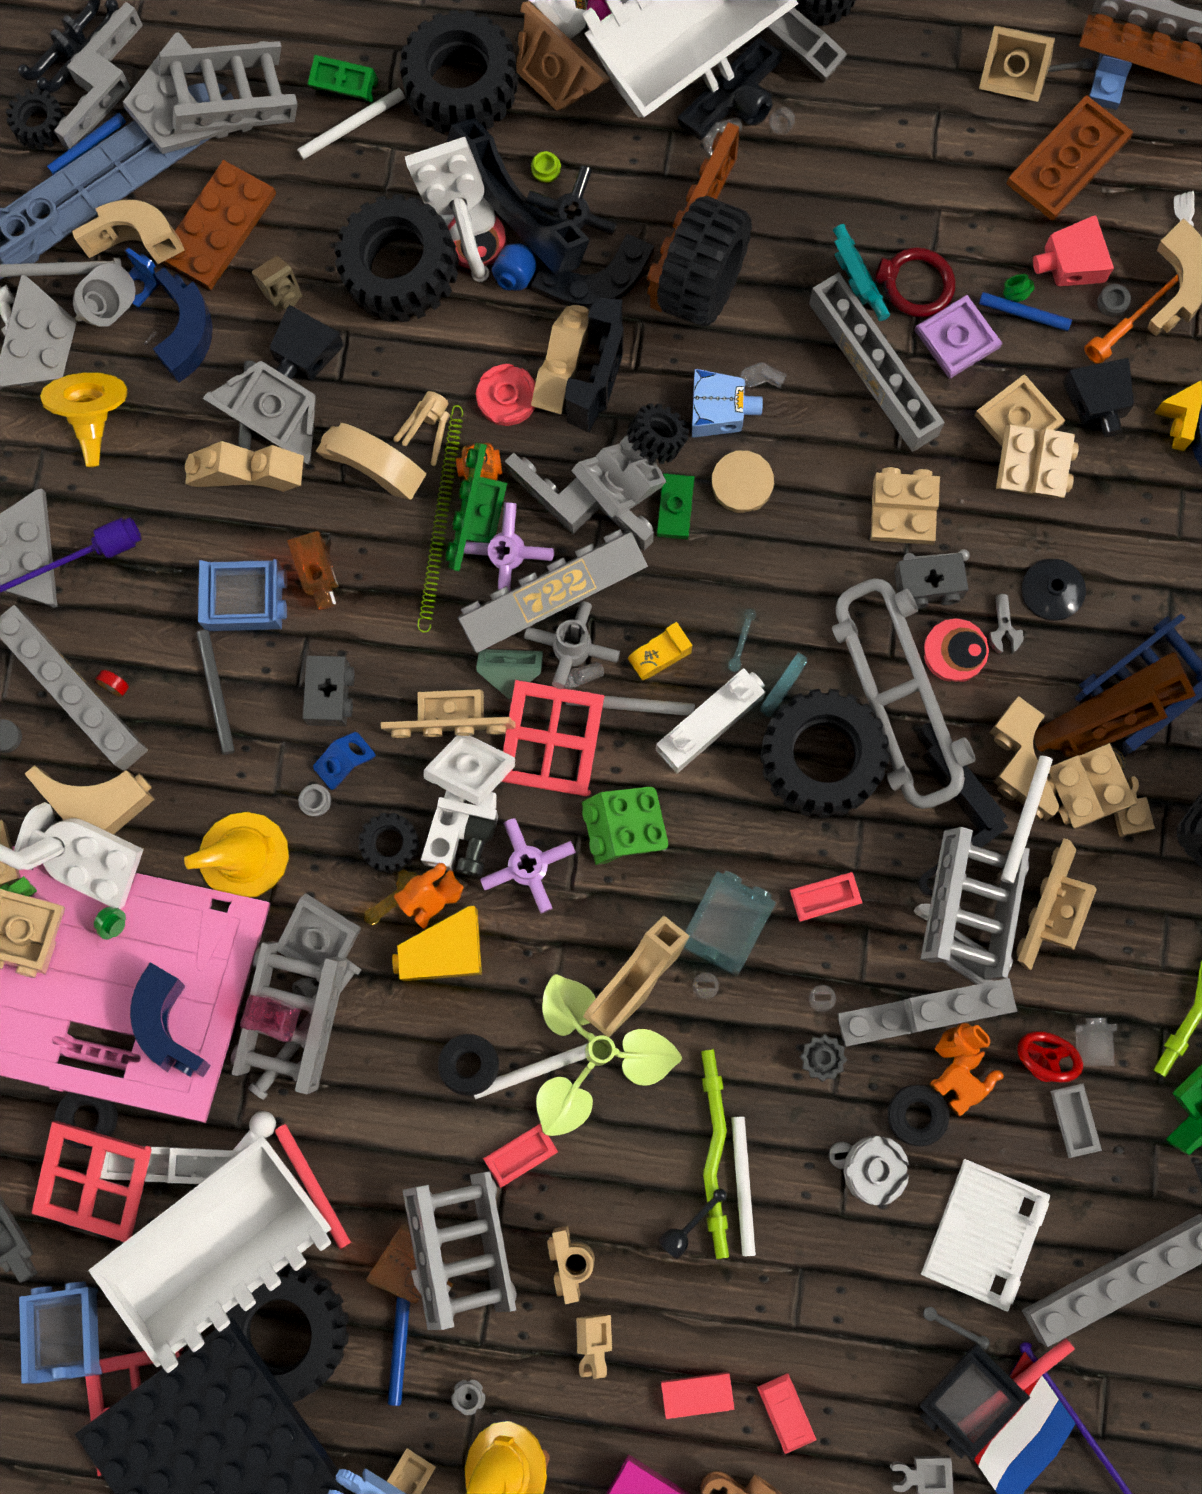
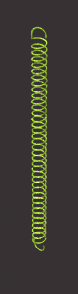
M455 405V406L453 407V409H452V414L450 415V418H451V419H452L451 416L453 415V411H454V408H455V407H459V408L461 409V411H462L461 417L463 416V410H462V408H461L459 405ZM450 420V426L448 427L450 431H448L447 434L449 435V432L460 434L461 431L451 430L450 427L453 426L456 428H462V426L457 424L452 425L451 421L462 423L463 420ZM449 435L451 438L460 439L459 436ZM449 437L446 438L447 441H448V442L446 443V446H447L448 443H452V444H455V445H459V444H460L459 442H456V441H449V440H448ZM447 446V448H445L446 453L444 454V457L446 459H444L443 462L445 463V460L447 459L450 461H456L455 458H447L445 455L450 454L453 456H457L458 454L454 452H447L446 449L449 448L452 450H459V448ZM445 463V464L442 466V468L444 469V470L441 471L442 474H443V471H448V472H452V473H453V472H456V471L453 470V469H445V468H444L445 465H448V466H451V467H456L455 464ZM443 474V476L440 477L441 480H442V481L440 482V485H441L442 482H446V483H450V484H453V483H454L453 481L443 480V479H442V477H444V476L449 477V478H454L453 475H445V474ZM441 485V487H439L440 493H444V494H447V495H451V494H452L451 492H446V491H441V490H440V488H443V487L446 488V489H453L451 486H443V485ZM438 493V496L440 498L437 499L438 504L436 505V507L438 509L435 511L437 515L434 516L436 521L433 522L435 525L433 527V530L435 532L433 533L446 534L443 531H436L434 528H447L443 525H436L435 522L439 521L447 523L446 520H438L436 516L449 517L446 514H439L437 513V511L442 510L448 512L449 509L439 508L438 505L442 504L445 506H450V504L441 503L438 500H451V498L441 497L439 495L440 493ZM433 533V538H431V541L433 543L430 544V547L432 549L429 550L431 554L428 556V558L430 559L427 562L428 564L430 561L442 562L441 560L430 558V556L432 555L442 557L441 554H433L431 550L443 551V549L432 547V544L444 545L440 542H434L432 539H445L444 537H436L433 535ZM429 564L430 566H428V567L441 568V567L438 566V565H431V564ZM426 567V569L428 570V572L425 573L426 576H427V578H425V581H426L427 583L424 584V587H425L426 589H424L423 592H424L425 590L437 591V589H435V588H428V587H426L425 585H426V584L438 585L437 583H434V582H428L426 579L432 578V579L438 580V579H439L438 577H431V576L427 575V573L432 572V573H435V574H439L440 572H438V571H431V570L428 569V567ZM424 592L425 594L423 595V596L429 595V596L436 597L435 594H428V593H426V592ZM422 596V598H423L424 600L421 601V604L424 605V606H421V607H420V609L422 610V612L419 613V615L421 616V618L418 619V629H419L421 632H428V631L431 629V624H430V627H429V629H428L427 631H423V630H421L420 627H419V621H420V619H423V618L432 620L433 618H431V617H424V616L421 615V613L433 614V612H431V611H425V610L422 609V607H429V608H435V607H434V606H430V605H425V604H423V602H424V601L435 602V600H428V599H425V598Z

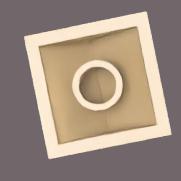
M994 26L979 89L1038 102L1051 64L1055 38Z

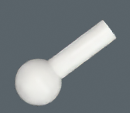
M267 1111L255 1113L249 1122L250 1130L233 1150L241 1153L261 1136L267 1138L272 1135L276 1128L274 1116Z

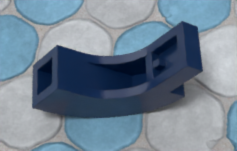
M163 267L155 276L164 291L179 307L180 316L173 333L154 347L153 350L162 364L180 383L193 373L204 360L212 340V319L208 306L195 283L191 282L187 286L177 273L172 276Z
M150 962L134 989L131 1001L130 1018L136 1041L143 1052L166 1072L169 1071L176 1061L173 1067L183 1074L191 1077L195 1072L204 1077L211 1065L203 1058L177 1044L169 1032L168 1019L171 1008L185 988V985L175 976Z

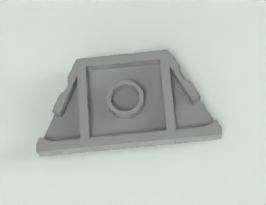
M22 274L0 353V390L3 387L21 385V387L32 386L39 382L47 384L63 377L77 323L70 314L27 276Z
M259 361L249 367L244 373L236 375L228 380L226 384L212 392H208L203 397L207 402L277 446L303 455L304 463L309 465L311 462L316 395L266 363Z
M43 489L35 490L0 513V585L53 562L46 492ZM54 569L3 591L4 593L15 594L17 597L26 600L31 599L44 603L52 608L58 607Z

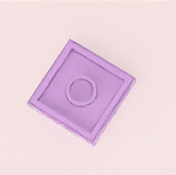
M968 295L918 324L914 330L949 379L993 353L1002 345L998 336Z

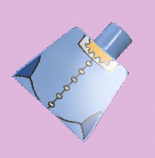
M695 369L692 437L742 431L744 415H762L763 397L744 396L745 380L742 378Z

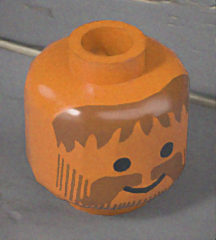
M482 443L487 445L480 477L497 480L498 475L502 474L499 449L494 450L490 443ZM475 445L464 446L462 458H456L458 477L465 476V480L468 478L470 469L466 467L467 454L470 448L474 449Z

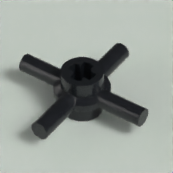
M580 166L572 192L562 195L558 200L532 190L528 193L526 202L553 212V216L557 218L568 219L566 218L568 213H565L564 209H568L571 205L576 207L574 212H577L578 216L572 218L571 221L579 229L587 225L612 235L616 223L591 214L589 206L583 198L592 169L589 167Z

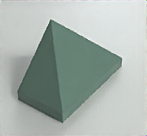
M484 649L478 654L476 669L480 675L510 699L513 696L515 680L531 682L541 674L543 651Z

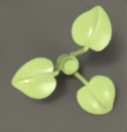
M558 974L551 977L544 991L542 1012L545 1023L552 1032L559 1036H567L576 1028L578 1033L589 1041L585 1048V1056L589 1063L574 1084L567 1078L555 1077L546 1081L539 1089L536 1098V1108L542 1131L548 1136L569 1133L581 1126L589 1117L593 1099L589 1092L579 1089V1086L595 1065H604L614 1056L624 1058L622 1062L624 1075L634 1084L647 1086L663 1079L682 1060L681 1054L670 1041L651 1030L636 1029L627 1033L622 1041L624 1052H621L618 1048H615L614 1042L609 1037L604 1035L595 1037L593 1033L583 1029L582 1025L590 1023L583 1016L596 998L587 986Z

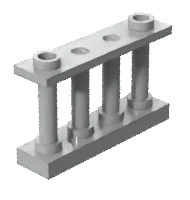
M260 41L252 44L160 51L159 75H172L179 105H173L172 125L175 134L295 122L298 105L295 94H282L274 65H279L280 41ZM262 66L270 96L252 97L244 68ZM232 69L240 99L222 100L214 71ZM202 72L210 102H191L184 73Z
M964 827L945 830L920 959L935 963L949 961L950 955H954L986 965L984 979H1006L1013 963L1011 955L1025 875L1029 869L1028 856L1030 849H1024L1014 884L1001 880L1000 887L966 877L967 860L971 858L1004 870L1010 850L1006 851L1005 855L974 846L971 842L973 830ZM962 890L997 900L994 919L962 910L959 906ZM956 922L991 932L989 951L955 942L953 937Z
M263 942L254 955L253 964L256 970L239 1044L234 1047L231 1055V1064L233 1065L231 1075L240 1076L250 1071V1067L254 1066L292 1076L294 1081H297L295 1091L310 1094L317 1091L319 1087L347 959L330 957L325 958L324 963L322 962L320 965L277 955L279 942ZM273 968L316 978V981L319 982L317 996L314 995L313 998L269 987ZM266 1000L309 1011V1015H312L309 1028L303 1031L261 1020ZM258 1033L301 1044V1047L304 1048L302 1061L296 1064L254 1053Z
M490 1171L470 1175L472 1186L432 1194L429 1190V1185L403 1190L428 1330L454 1327L453 1317L455 1313L493 1303L495 1312H511L516 1310L515 1300L517 1294L515 1286L510 1279L495 1199L497 1187L495 1181L491 1178ZM475 1200L478 1220L442 1229L436 1226L435 1208ZM481 1234L484 1255L448 1264L442 1261L440 1250L442 1243ZM488 1269L490 1290L455 1299L449 1297L446 1283L448 1278Z

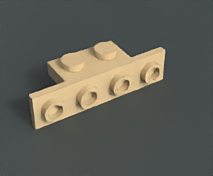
M481 689L418 692V721L381 722V729L391 734L392 738H410L411 733L423 732L425 737H441L442 731H455V735L470 736L474 735V730H486L487 734L499 735L505 734L506 729H515V721L510 717L484 718V693Z
M1063 838L1061 846L1056 847L1053 852L1051 873L1049 877H1045L1042 881L1040 902L1037 908L1034 907L1028 919L1029 931L1026 938H1022L1017 947V961L1028 970H1032L1042 940L1068 949H1075L1097 890L1094 885L1067 877L1077 849L1070 840Z

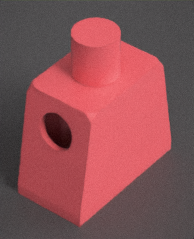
M1091 216L1051 234L1045 245V253L1033 256V267L1036 274L1052 271L1057 286L1106 282L1114 267L1097 216Z

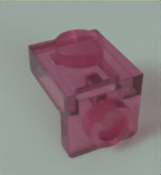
M250 995L240 1027L246 1030H259L277 1040L291 1042L301 1009L275 997Z

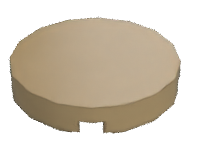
M734 451L725 455L716 464L712 473V489L716 500L725 509L735 513H745L760 509L769 500L774 488V474L769 463L761 455L751 451Z

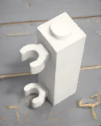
M743 668L656 744V751L678 774L763 699L765 691L762 689L765 687L764 683L755 673L751 672L749 674Z

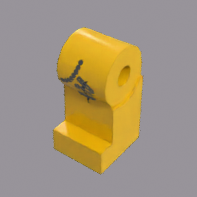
M675 622L667 627L666 631L650 640L649 643L635 650L627 659L641 680H645L691 654L693 645L678 623Z

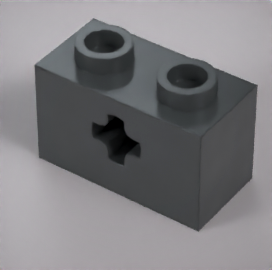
M962 553L899 561L894 569L897 591L909 589L918 609L925 608L932 602L941 601L942 605L959 603L960 599H963L969 590ZM928 578L931 579L932 583H937V586L935 588H932L931 583H926V580Z
M307 656L303 720L308 726L347 727V717H352L353 700L348 698L349 686L354 685L355 670L354 667H350L346 657ZM330 686H333L336 691H332L330 697H327L324 692L329 691Z

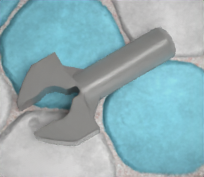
M998 594L995 597L998 629L995 632L989 633V645L996 653L1001 655L1003 652L1001 639L1006 634V637L1011 641V654H1013L1024 640L1023 630H1015L1011 626L1008 595Z

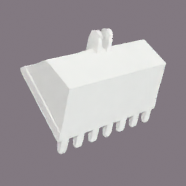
M605 0L611 14L600 21L596 12L589 8L583 13V18L589 28L584 34L596 51L614 87L638 118H644L701 75L711 92L718 90L717 80L711 71V68L716 64L724 78L729 81L734 78V73L726 57L798 5L797 0H628L622 4L620 0Z
M261 1136L88 1271L156 1367L162 1365L163 1369L169 1373L179 1364L175 1355L177 1351L188 1344L192 1352H196L205 1343L201 1332L211 1324H214L219 1332L230 1324L226 1312L238 1303L244 1311L254 1306L256 1301L252 1292L264 1283L269 1291L274 1290L281 1284L277 1272L290 1263L292 1268L297 1271L306 1264L302 1252L313 1243H315L320 1251L331 1244V1240L326 1233L332 1228L266 1138Z

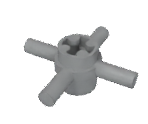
M580 602L575 619L561 623L557 628L556 634L532 627L526 628L524 639L553 646L554 653L560 661L552 682L555 688L563 689L571 666L582 664L588 656L617 663L619 660V650L591 643L586 627L592 605L588 602Z

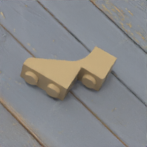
M580 305L566 306L553 324L546 360L537 373L531 406L561 414L565 409L568 378L574 379L578 364L589 339V310L586 307Z
M220 441L189 454L185 463V472L187 473L185 484L194 487L256 485L284 492L301 486L304 456L274 445L254 452Z
M1018 696L989 733L995 737L994 741L1005 750L1012 749L1015 751L993 783L999 786L997 790L1009 800L1016 799L1024 805L1038 763L1033 749L1034 734L1045 715ZM1046 780L1034 819L1049 820L1059 808L1058 801L1048 780Z
M663 916L645 933L632 956L588 1007L583 1017L604 1035L610 1037L647 1000L658 978L678 959L690 936L667 917Z

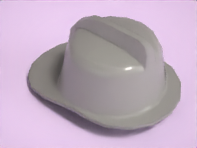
M113 263L101 264L94 268L77 285L74 291L73 307L77 314L75 319L78 322L84 321L98 327H107L113 324L131 306L135 299L136 289L130 274L121 266Z

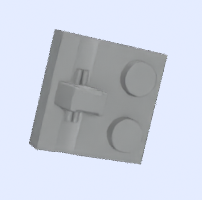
M305 893L299 899L279 940L277 951L286 957L320 965L322 962L324 963L325 958L339 957L346 959L361 927L348 921L342 915Z

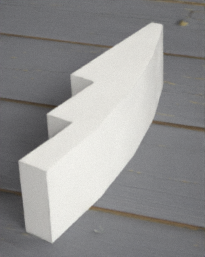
M150 1146L152 1151L145 1181L201 1184L236 1157L239 1151ZM106 1151L100 1179L130 1180L135 1160Z

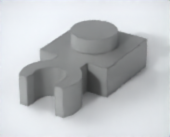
M949 1455L914 1456L915 1467H908L900 1461L890 1464L892 1471H903L905 1474L902 1482L891 1483L894 1491L905 1492L912 1485H916V1494H954L952 1461Z

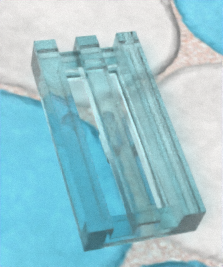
M799 652L796 654L763 702L760 712L768 717L774 714L807 664L805 656Z

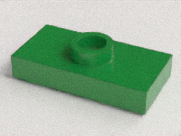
M663 473L666 483L662 486L657 537L688 540L695 476Z

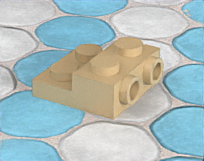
M1007 425L1005 427L996 489L1052 499L1065 498V494L1072 489L1074 481L1073 475L1069 474L1070 463L1076 459L1079 450L1078 443L1074 442L1075 434L1049 429L1038 430Z
M894 467L884 468L882 473L876 472L873 480L870 541L934 545L936 541V516L939 507L940 476H932V471L926 469L915 470L913 475L901 474V470Z
M1110 743L1050 767V775H1048L1047 780L1053 793H1058L1063 803L1062 806H1059L1058 811L1064 824L1071 823L1074 829L1137 804Z
M0 889V969L2 970L4 964L17 967L15 973L26 977L35 978L37 973L46 975L56 945L55 937L65 907Z

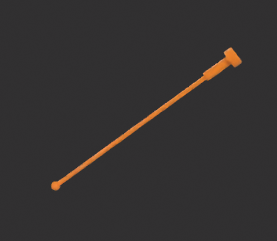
M1178 274L1130 318H1124L1103 338L1094 337L1084 346V351L1088 358L1096 364L1107 360L1112 355L1110 347L1133 327L1132 323L1179 281Z

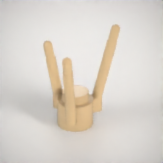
M426 392L423 400L419 401L414 412L394 436V442H398L407 432L402 441V445L407 446L423 421L432 425L438 421L439 424L431 458V465L436 466L445 425L450 417V414L445 411L448 401L438 393Z

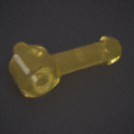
M405 869L398 872L399 879L396 882L397 889L372 909L369 908L365 911V922L375 925L380 921L381 917L396 907L398 904L393 896L403 890L413 877L418 876L417 873H408Z

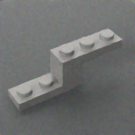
M127 2L119 10L113 12L110 20L100 31L93 34L90 42L79 53H76L67 65L75 83L88 92V94L80 98L77 106L59 121L57 128L54 130L61 144L67 150L88 136L131 88L123 71L110 62L143 26L136 9Z
M513 453L505 460L506 472L572 534L600 509L624 532H632L637 544L644 551L653 543V527L647 519L641 515L636 517L630 510L611 518L577 477L558 495V488L549 479L545 478L542 480L535 473L537 471L535 466L527 458L523 457L520 459Z
M1006 978L912 997L903 1001L838 1013L837 1016L844 1047L1013 1013L1017 1012L1010 979Z

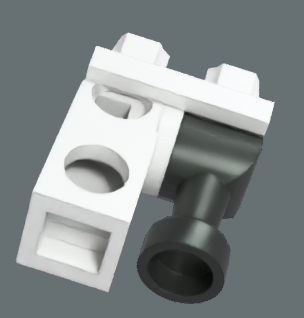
M446 790L444 798L439 797L421 861L425 866L435 867L438 863H444L447 871H453L459 840L469 841L466 858L459 859L456 871L482 877L484 864L479 862L485 843L492 839L495 826L497 825L499 817L496 810L497 795L491 792L477 806L464 803L465 799Z

